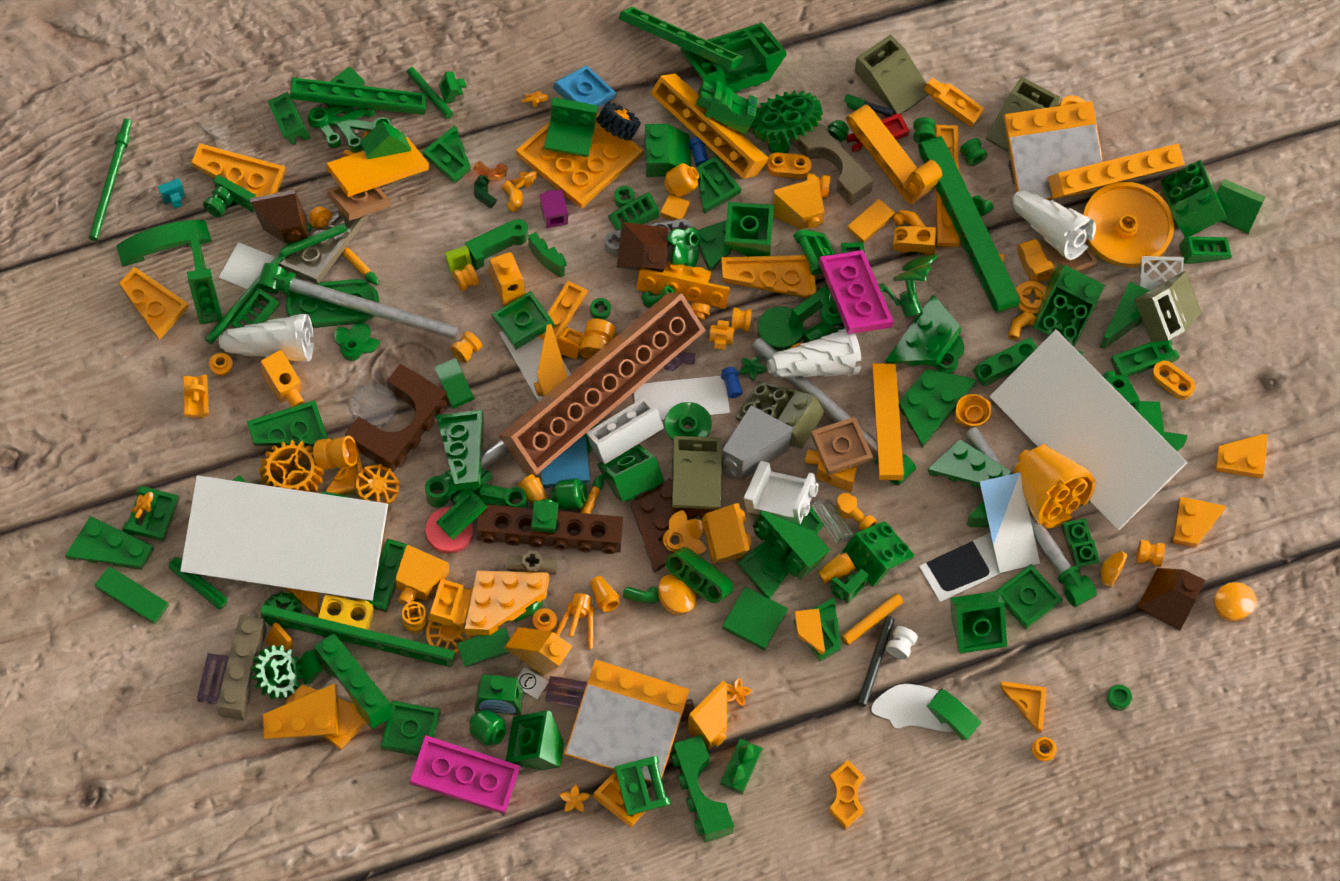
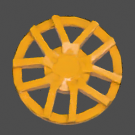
M382 464L364 467L357 475L355 490L361 500L370 501L367 498L374 495L375 502H380L379 496L382 495L385 502L381 503L390 505L399 494L400 482L391 471V468L382 466ZM377 469L376 474H374L371 470ZM380 470L386 472L384 477L379 475ZM366 473L371 479H368L363 474ZM388 475H390V477L393 480H387ZM360 480H361L362 482H364L365 485H363V486L360 487V486H359ZM387 485H395V489L389 488ZM368 489L369 493L364 496L361 491ZM387 493H389V494H394V495L392 496L391 499H389Z
M430 620L426 628V639L429 645L440 647L442 642L446 643L445 649H449L450 644H452L456 648L453 650L455 654L460 653L455 641L459 639L463 642L472 637V635H468L467 639L461 636L466 633L465 628L458 630L457 627L459 626L453 624L452 627L444 624L436 626L433 625L435 622ZM430 630L439 631V634H430ZM431 639H439L436 645L431 641Z

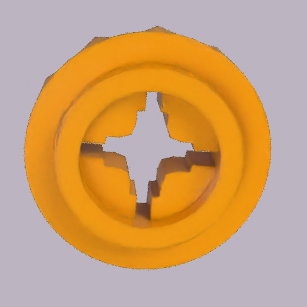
M1026 281L1016 288L1020 301L1018 306L1020 311H1030L1033 314H1038L1047 287L1036 281ZM1032 292H1034V299H1036L1033 305L1028 299Z

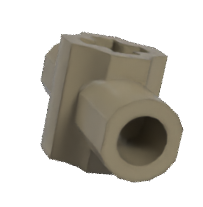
M529 550L526 555H509L507 569L508 571L544 572L556 575L557 559L543 558L538 554V551ZM530 563H535V567H530Z

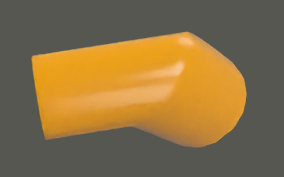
M508 180L502 185L501 189L509 195L510 201L506 204L507 208L512 212H517L518 208H521L523 205V194Z
M900 210L893 217L894 223L898 226L905 223L911 226L926 227L919 216L912 211Z
M1025 311L1013 318L1008 338L1019 340L1022 327L1025 325L1033 326L1036 316L1030 311Z

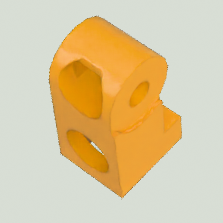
M897 227L894 229L892 247L894 250L902 253L921 252L925 253V256L935 254L936 227Z
M1032 239L1018 244L1017 253L1029 280L1040 283L1051 279L1054 266L1045 257L1038 240Z

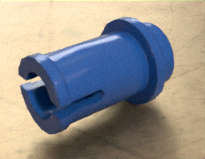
M698 137L692 138L688 146L693 152L697 167L709 159L705 149L706 144Z
M727 367L722 370L721 379L725 382L728 398H737L743 394L738 380L739 371L735 367Z

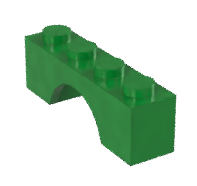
M335 633L313 646L322 668L330 677L333 676L340 682L352 699L358 713L372 730L392 717L391 705L388 699Z
M702 735L673 743V752L670 753V758L673 766L679 768L681 775L678 776V781L681 789H686L689 798H686V804L689 812H694L697 821H694L697 835H702L704 842H708L733 834L734 824L727 804L707 798L698 785V777L709 766L710 759Z

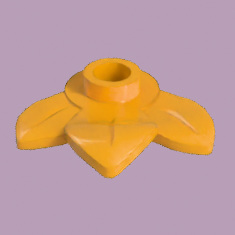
M684 510L673 514L669 520V530L663 535L664 547L671 552L687 547L697 555L706 551V546L699 540L704 532L702 520H687ZM672 536H676L678 538V543L676 545H673L670 542V538Z

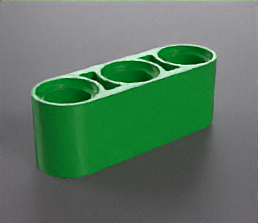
M682 547L666 558L665 566L667 570L708 602L716 604L732 593V581L691 549Z

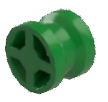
M921 117L913 122V129L915 130L913 140L916 143L936 137V133L933 131L935 129V121L932 118Z
M978 138L968 140L960 147V152L966 156V162L969 166L980 164L988 156L986 150L981 148L982 143Z

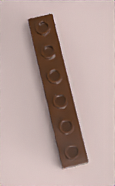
M486 505L488 508L478 516L477 540L488 544L505 542L511 546L528 544L534 548L551 546L558 550L573 548L581 552L596 550L605 554L621 553L624 517L558 511L555 533L531 530L522 531L520 529L523 526L531 527L533 509ZM499 524L507 525L505 529H499L496 526ZM571 530H577L580 533L578 535L573 536L570 535L568 532ZM595 532H601L604 535L600 538H596L592 534Z

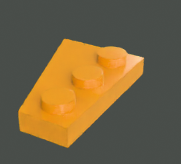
M133 267L119 282L120 288L158 340L167 333L189 308L186 301L136 267Z
M332 684L264 713V739L339 734L337 684Z
M301 684L295 693L285 701V704L318 690ZM337 698L339 734L323 736L339 750H342L366 722L358 713L353 703Z

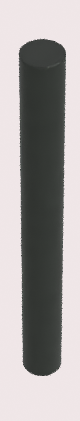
M891 616L885 617L857 702L859 706H867L895 621Z

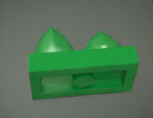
M740 739L720 781V785L743 794L763 748Z

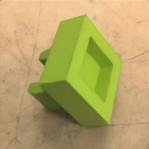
M467 246L444 252L451 276H453L454 270H462L466 265H472Z

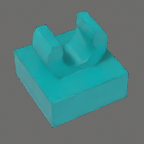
M179 178L158 186L164 205L171 202L174 209L183 206L181 198L185 197V193Z

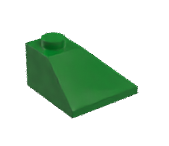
M545 710L513 717L505 761L524 768L538 770L561 767L564 741L552 713Z

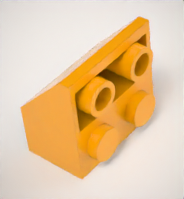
M739 503L706 513L702 517L712 565L739 560L750 550L751 538L749 533L745 532L744 524L746 523L744 510L740 509Z

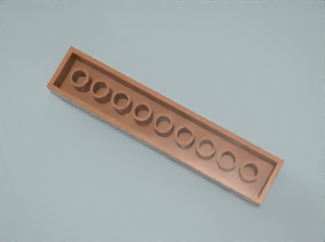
M667 293L499 434V437L524 473L537 475L706 331L683 294Z

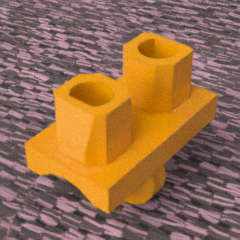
M204 374L196 377L183 376L185 417L196 419L209 416L208 375Z

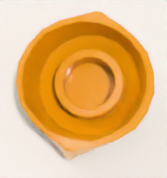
M977 394L961 397L956 405L954 423L967 428L981 426L990 418L991 403Z

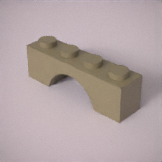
M823 124L812 126L813 131H806L805 137L799 135L797 140L793 139V146L802 155L807 156L809 159H826L838 168L840 177L836 191L850 206L872 192L874 180L870 172L864 170L858 164L857 159L844 150L841 142L834 139Z
M245 615L239 616L217 702V709L221 717L243 721L245 719L253 673L250 667L254 666L253 658L258 656L259 651L263 648L267 632L265 621L262 618Z

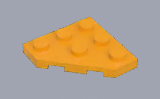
M477 571L465 625L466 635L490 636L498 631V626L507 620L511 622L526 612L525 608L535 601L539 603L545 599L549 584V574L544 572Z

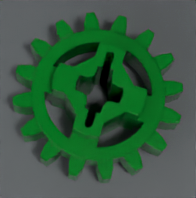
M272 645L260 650L259 656L253 658L256 665L250 667L252 671H255V675L251 677V680H257L258 683L255 685V688L261 687L263 689L261 695L269 694L270 699L279 698L280 700L294 694V689L300 687V683L297 680L303 678V675L298 673V670L303 667L296 664L298 656L291 657V649L284 651L283 645L278 647ZM270 657H277V660H275V659L270 660L269 658H270ZM277 685H279V686L284 685L283 688H278V687H276V686H277Z

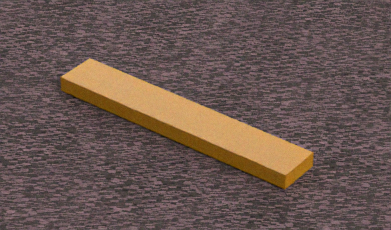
M935 125L936 137H943L959 170L958 125ZM936 190V246L959 247L960 238Z
M872 363L879 480H903L896 364Z

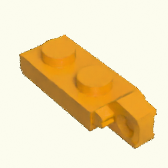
M932 77L924 88V91L936 103L971 128L985 110L981 105L950 83L948 85L945 83L941 84Z

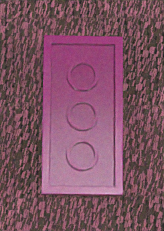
M864 250L821 256L819 265L847 333L855 334L892 328L894 321Z
M425 735L409 784L505 815L521 766Z

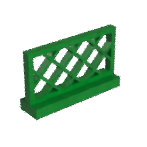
M197 228L189 229L195 271L187 272V277L199 324L218 322L222 319V312L211 268H206Z

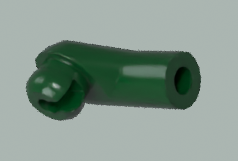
M480 175L474 182V196L487 207L492 208L496 204L497 199L488 193L489 179L484 175Z

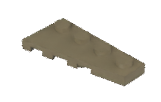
M339 211L327 221L328 225L324 229L317 230L311 236L342 223H345L347 232L296 252L288 260L286 258L279 263L280 266L288 272L296 273V275L319 284L365 223L369 214L349 221Z

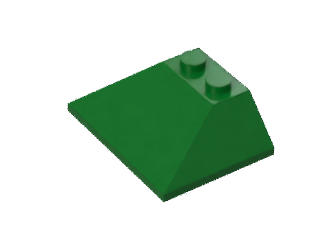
M763 23L707 40L743 57L742 64L732 70L684 48H680L681 53L703 81L713 86L719 81L723 83V87H729L734 93L769 81L787 55L786 50Z

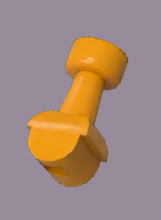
M842 493L838 496L836 511L839 517L843 519L852 518L859 523L858 529L860 531L876 525L877 520L872 515L866 517L858 509L855 495Z

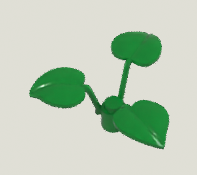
M938 254L919 257L902 266V270L907 272L900 273L893 278L894 281L905 280L907 291L900 293L899 299L884 283L878 284L881 292L888 293L896 306L901 305L905 317H911L922 312L917 298L915 280L926 281L927 274L931 269L930 263L934 260L936 261Z

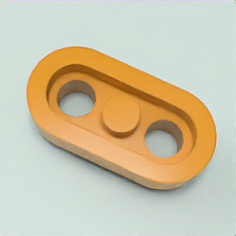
M773 153L769 155V159L766 162V169L769 174L787 178H805L811 172L812 166L811 160L807 156L790 153Z
M1161 361L1154 366L1152 371L1153 380L1174 397L1185 400L1193 395L1195 390L1194 380L1173 363ZM1160 373L1166 374L1167 377H1162ZM1179 387H1183L1186 391L1179 390Z

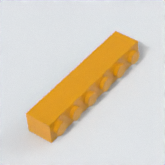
M676 73L660 76L650 94L743 179L758 176L769 158L741 132L717 121L713 116L711 119L706 117V109L696 105L699 97L698 93Z
M1178 143L1059 172L1047 177L1052 197L1056 199L1117 182H1125L1173 170L1185 164Z

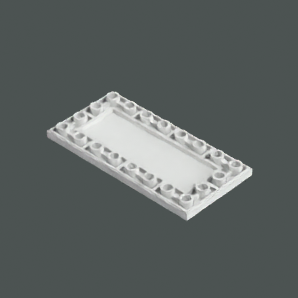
M1057 330L989 396L1038 447L1042 444H1047L1048 447L1090 471L1096 480V487L1090 501L1118 530L1188 463Z
M197 475L180 571L373 601L388 504Z

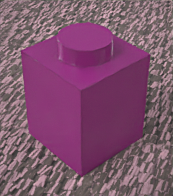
M549 190L540 194V208L546 229L567 225L568 211L562 190Z

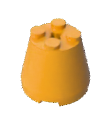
M1042 444L1031 451L1024 450L1018 456L1019 462L1012 472L1013 474L1021 473L1022 489L1027 505L1034 519L1039 524H1043L1045 528H1054L1072 519L1070 514L1081 504L1085 506L1088 503L1096 487V480L1088 469L1048 447L1047 444Z

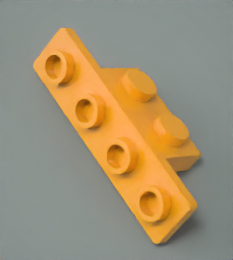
M671 262L666 263L663 273L641 268L636 287L637 290L651 291L654 294H659L666 286H670L675 293H682L687 301L722 309L727 307L730 292L729 287L709 283L712 271L705 270L702 267L671 264Z

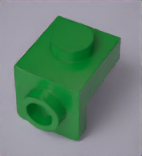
M550 499L534 500L531 531L556 532L559 511L558 502Z

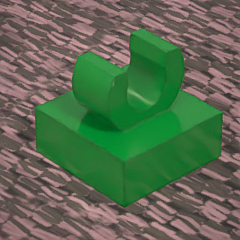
M454 71L445 72L439 83L444 103H453L456 96L463 95L462 88L467 87L465 79L455 78Z

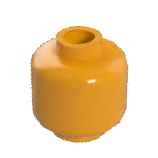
M682 163L666 173L664 184L671 195L683 197L697 188L699 174L693 166L690 167Z

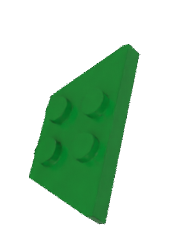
M932 295L922 312L919 313L885 360L886 364L907 363L908 366L922 364L933 366L940 363L962 330L959 323L936 296Z
M926 369L901 398L899 409L907 418V423L910 429L915 432L919 439L918 443L922 448L956 409L960 398L967 395L975 386L976 379Z

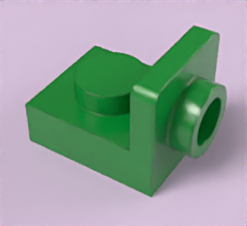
M861 568L857 574L852 573L845 583L834 576L831 579V592L839 600L843 599L849 603L867 585L869 574Z

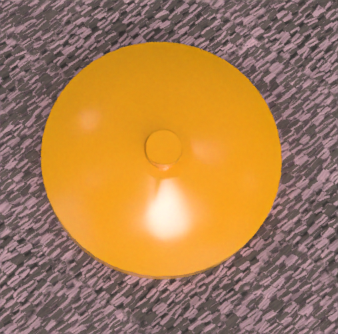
M1117 182L1102 187L1092 195L1083 212L1084 216L1091 218L1096 224L1093 240H1086L1088 246L1098 257L1119 267H1141L1142 256L1161 257L1167 250L1173 237L1174 220L1169 206L1154 190L1138 183Z

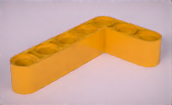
M866 104L846 117L850 129L909 204H914L932 191L942 177V171L934 160H929L917 168L879 117Z

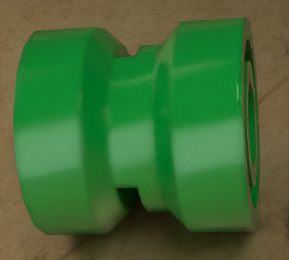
M216 186L212 191L213 195L204 201L203 206L210 214L221 218L226 212L225 208L234 202L235 197L226 188Z

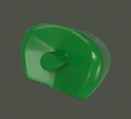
M980 195L972 197L980 216H985L994 209L991 200H984Z

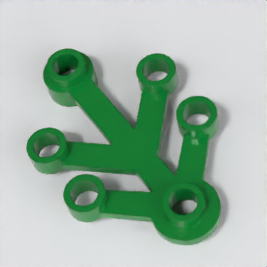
M336 105L328 110L316 107L308 115L309 125L322 130L327 137L326 140L330 148H337L341 145L339 134L334 133L329 126L333 125L338 126L348 140L349 149L353 152L360 151L362 148L360 145L361 138L356 136L351 128L372 131L382 120L391 125V121L386 117H380L374 123L356 120L362 116L370 118L376 114V109L366 111L369 108L361 107L356 110L355 107H346L344 105ZM341 112H343L344 114H346V115H343V116H341V117H335L336 115H338V114L341 113Z

